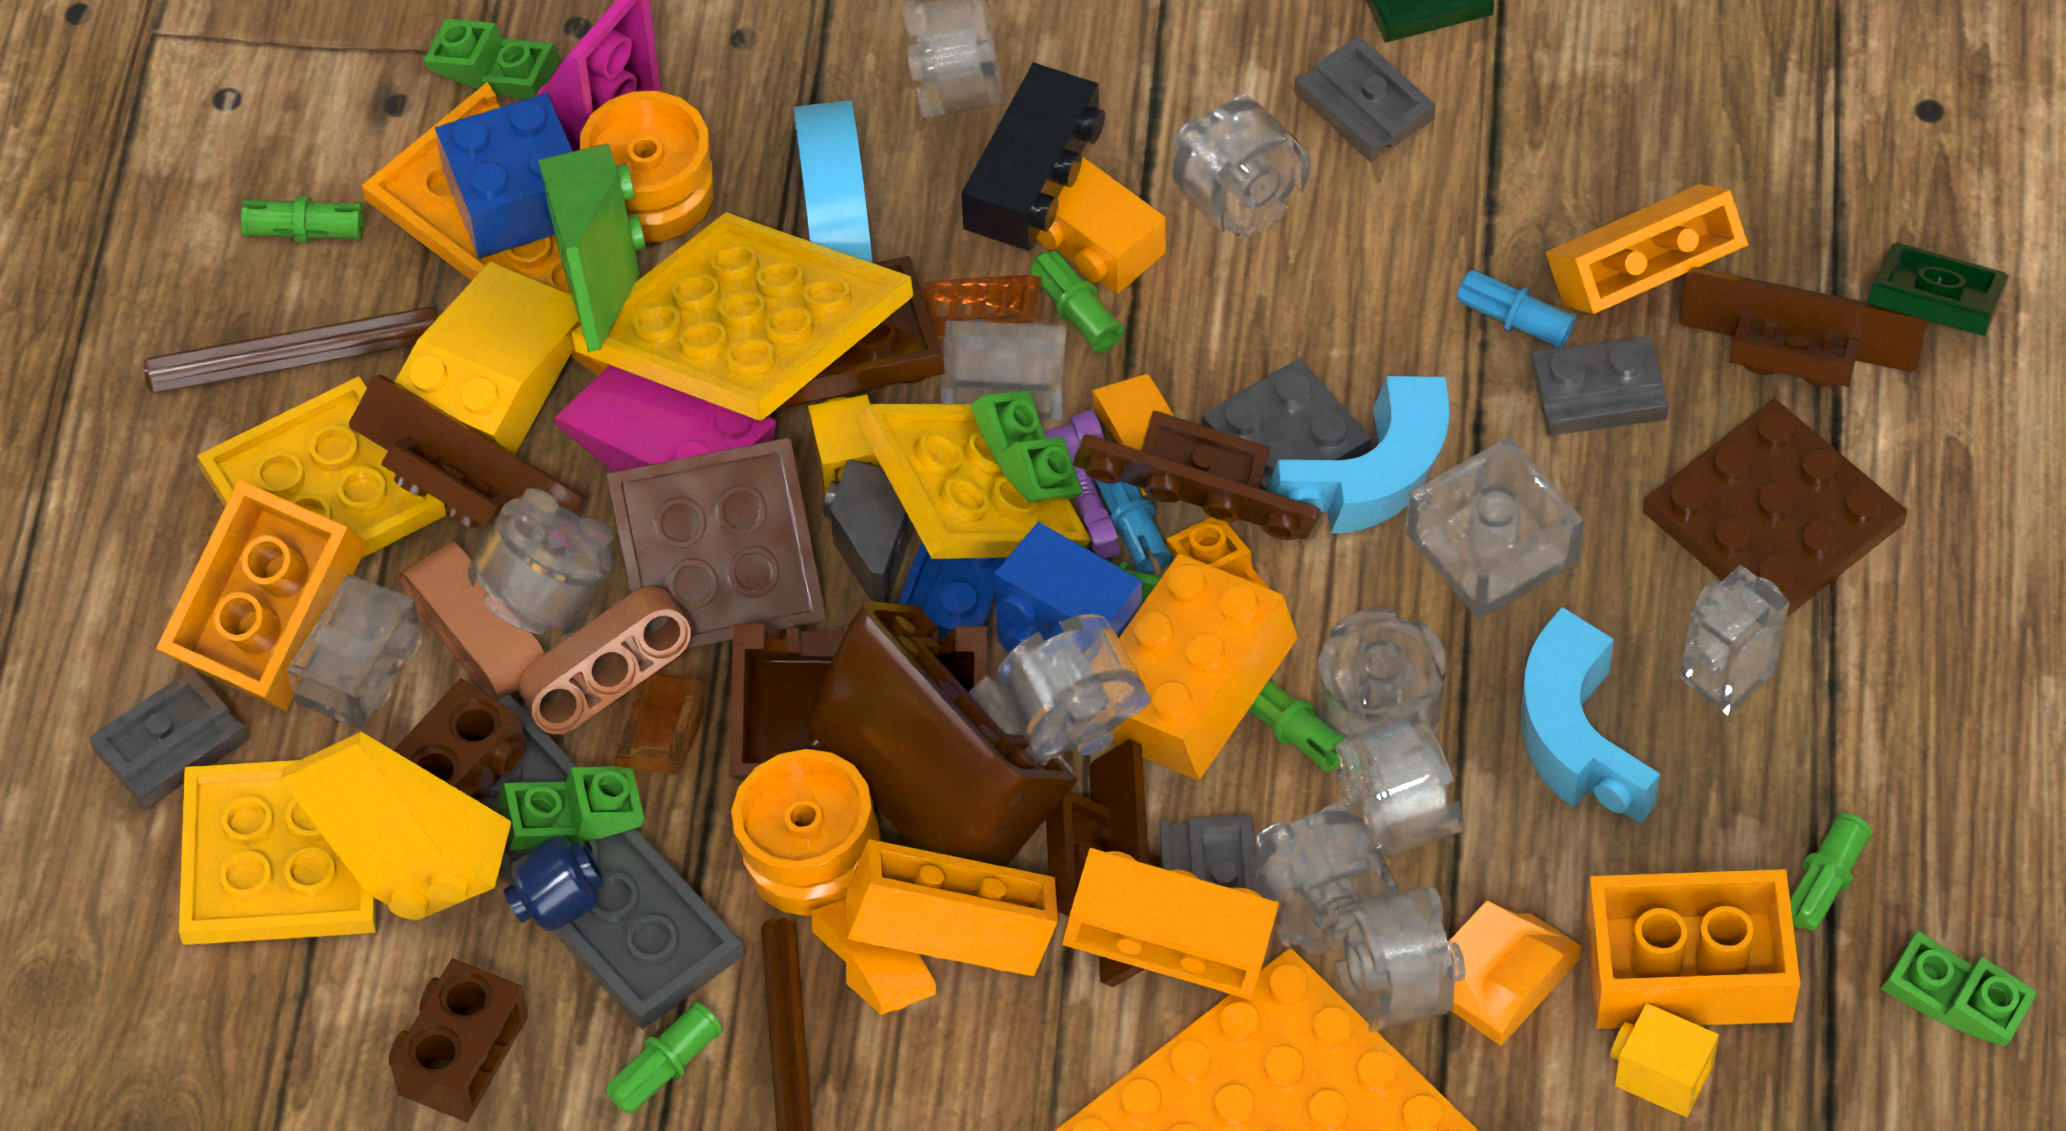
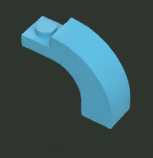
M852 100L793 107L809 241L873 263Z
M1386 376L1373 406L1377 435L1376 448L1363 456L1348 460H1278L1265 491L1315 506L1320 509V512H1328L1330 534L1360 531L1389 520L1408 506L1418 495L1445 441L1450 414L1446 377Z
M1562 607L1539 634L1527 660L1521 704V730L1526 751L1539 776L1548 787L1573 808L1590 791L1608 810L1618 814L1624 813L1641 824L1656 806L1660 773L1602 737L1591 726L1582 708L1585 701L1610 673L1614 639Z

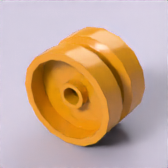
M633 91L608 100L590 115L580 133V150L608 143L615 165L627 163L635 198L624 201L627 216L638 215L645 243L664 242L684 235L705 218L714 201V174L710 159L708 128L697 109L681 97L661 91Z
M811 749L778 754L755 767L738 787L731 809L734 835L739 850L743 855L748 879L763 901L783 913L811 917L812 910L845 899L847 889L868 839L882 842L881 830L877 816L874 813L873 801L867 782L855 765L831 752Z

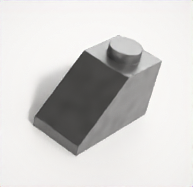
M848 460L840 482L831 481L827 489L823 514L824 517L831 518L833 544L869 599L875 602L888 603L915 527L882 467Z

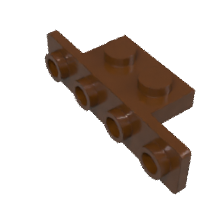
M1692 267L1688 272L1679 322L1683 326L1735 336L1729 363L1743 365L1747 370L1761 375H1771L1778 372L1802 377L1808 383L1820 387H1832L1835 385L1849 387L1856 361L1909 372L1915 371L1919 361L1927 320L1870 305L1864 301Z
M377 375L372 378L349 421L351 429L388 450L381 465L396 474L394 481L400 487L418 496L426 497L427 494L432 495L448 505L446 512L449 516L466 526L478 528L479 525H482L486 528L500 520H504L549 548H556L563 541L584 502V496L384 375Z
M1153 410L1149 418L1140 451L1085 434L1077 448L1072 463L1075 467L1084 469L1085 473L1096 481L1108 484H1116L1122 481L1144 488V492L1153 499L1169 503L1181 500L1203 507V511L1207 515L1218 520L1236 521L1241 519L1260 525L1266 534L1278 539H1307L1317 523L1320 509L1315 506L1259 489L1271 447Z
M1132 740L1124 742L1090 764L1091 799L1070 790L1046 818L1048 874L1055 877L1057 911L1064 915L1070 916L1090 848L1104 852H1122L1132 856L1138 862L1149 865L1142 746ZM1099 956L1100 982L1110 987H1115L1145 970Z

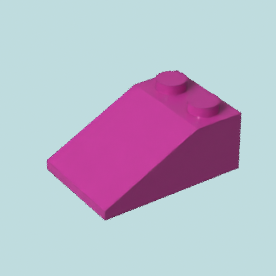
M616 0L567 55L549 82L543 85L537 92L536 96L548 93L572 151L580 150V133L590 115L608 100L633 91H661L650 0Z
M609 365L554 417V424L613 472L773 441L776 421L770 416H767L763 421H759Z

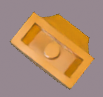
M1486 900L1444 947L1451 964L1454 980L1449 1010L1499 1046H1502L1581 959L1582 946L1531 913L1517 914Z

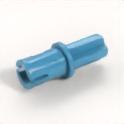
M1475 270L1469 271L1464 276L1458 288L1456 298L1459 303L1505 323V331L1511 332L1516 328L1555 346V348H1561L1566 345L1577 320L1576 314L1565 312L1530 296V289L1525 286L1519 291Z
M1095 480L1111 514L1110 518L1116 533H1120L1131 556L1135 571L1146 574L1156 573L1147 554L1149 549L1153 557H1156L1160 568L1164 569L1167 567L1173 557L1153 519L1156 513L1154 504L1149 500H1144L1137 486L1122 481L1116 484H1108Z

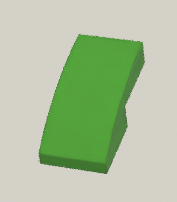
M445 18L423 62L427 69L461 84L479 89L488 82L495 94L526 100L535 97L539 89L549 82L560 61V57L553 43L503 39L496 23Z
M1030 390L983 395L970 404L976 423L995 461L1011 484L1029 503L1071 499L1083 494L1064 437L1046 439Z
M633 766L571 767L565 782L503 783L498 795L501 815L512 821L507 838L509 850H528L554 835H563L572 843L579 839L583 842L601 839L640 827L644 821Z
M1918 930L1907 942L1880 988L1904 1004L1947 1026L2001 1046H2006L2011 1041L2038 993L1983 956L1974 965H1971Z

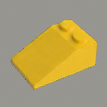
M490 261L418 339L395 383L516 454L575 348L572 331L578 328L580 323L572 296Z
M359 732L283 768L281 781L363 890L388 905L389 910L393 914L404 919L418 921L495 888L512 821L365 733Z

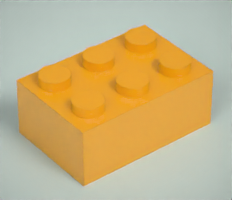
M239 480L156 649L187 668H193L198 673L287 712L368 543L342 524Z
M1178 553L1078 695L1095 737L1117 747L1128 740L1137 742L1142 746L1143 758L1199 782L1252 706L1258 694L1263 690L1298 639L1284 595Z
M1786 869L1590 876L1585 922L1596 1029L1621 1028L1625 1021L1635 1025L1646 1003L1699 1026L1793 1022L1800 989V976Z

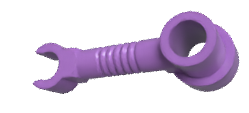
M1093 409L1069 416L1070 423L1044 431L1046 439L1064 437L1072 463L1083 435L1089 434L1104 439L1099 421ZM1074 466L1083 494L1074 499L1083 519L1085 529L1091 538L1090 544L1094 554L1103 559L1121 554L1116 539H1118L1116 530L1107 510L1103 506L1093 479L1085 473L1084 469Z

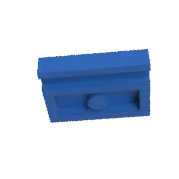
M921 542L897 604L919 606L939 627L938 630L941 638H946V632H955L956 626L988 627L996 607L994 573L1007 558L932 559L923 542Z

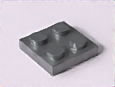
M1300 358L1201 415L1202 426L1271 447L1259 489L1264 491L1278 460H1348L1363 456L1371 451L1372 438Z

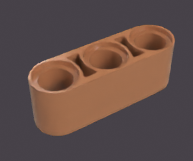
M452 541L399 573L401 586L413 607L484 693L498 701L508 693L511 695L519 690V680L523 671L531 663L545 654L544 650L532 632L457 543Z
M656 586L643 587L628 595L531 663L523 671L519 680V693L535 724L541 730L550 734H565L583 724L677 658L687 648L691 637V628L676 601L665 589ZM658 616H668L666 623L660 629L652 632L644 631L646 625L652 619ZM609 652L617 653L609 665L601 668L592 667L594 661L599 656ZM554 689H565L564 694L557 701L550 704L541 703L542 698L548 692Z

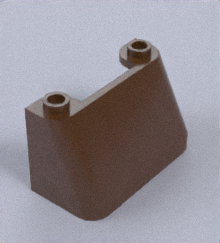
M875 601L864 602L849 621L807 716L806 724L811 732L808 736L810 743L818 751L834 753L855 765L869 786L873 803L913 848L1006 867L1076 784L1078 779L1059 758H1051L1045 766L1037 763L1034 757L1025 750L1030 743L1023 735L1006 734L935 657L942 647L935 639L930 637L939 627L919 606Z
M733 623L729 776L731 778L745 780L755 767L778 754L803 749L816 750L808 738L811 732L807 727L806 719L844 632L801 631L800 628L786 627V636H782V630L766 629L765 624ZM956 626L955 632H946V638H941L937 629L930 637L935 639L942 647L935 657L989 715L991 635L988 627Z

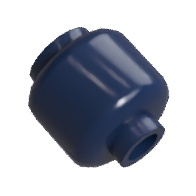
M554 835L516 856L510 862L509 874L513 884L503 889L511 909L521 923L532 918L539 927L551 932L596 907L599 901L598 888L604 885L605 881L595 859L581 839L572 843L563 835Z

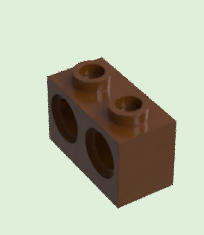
M460 678L393 751L441 780H447L446 783L482 803L484 795L501 776H509L519 766L526 750L520 715ZM477 736H488L480 741H469Z
M451 958L440 978H432L427 984L420 1001V1013L410 1031L403 1030L396 1037L389 1054V1066L392 1069L398 1095L468 1123L526 1022L528 1013L522 985ZM468 1007L482 1008L479 1012L470 1016L457 1015L461 1010ZM437 1060L451 1061L441 1069L426 1068L430 1063Z

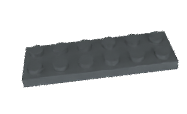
M509 693L498 700V702L520 715L526 750L516 770L507 777L501 776L484 795L482 804L500 815L498 795L503 783L565 782L571 767H577L556 743L535 724L534 720ZM477 736L469 741H480L488 736ZM635 828L623 833L584 842L595 859L605 881V884L598 888L599 901L591 911L552 932L643 1030L744 956L743 943ZM506 842L499 874L509 885H512L509 874L510 862L527 850H509L508 843Z

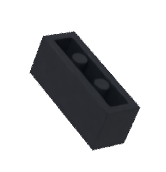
M1034 62L1032 63L961 192L964 230L1029 251L1040 230L1047 232L1050 229L1057 213L1059 194L1064 186L1070 188L1075 183L1081 167V153L1087 142L1094 144L1098 140L1104 125L1105 111L1099 109L1098 83Z

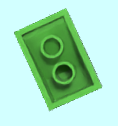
M608 143L538 160L561 264L588 352L601 349L640 275L635 251L646 249L638 215L627 216L624 201L635 198L627 163L615 165Z

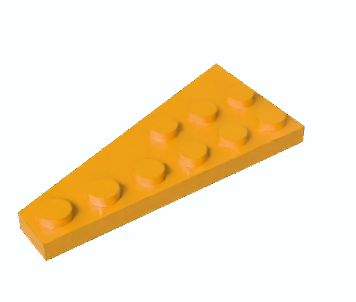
M488 82L361 185L365 201L471 281L491 261L571 295L561 264L555 235L478 259L443 173L435 127L500 108L497 96ZM575 348L570 355L596 376H599L609 366V364L575 352Z

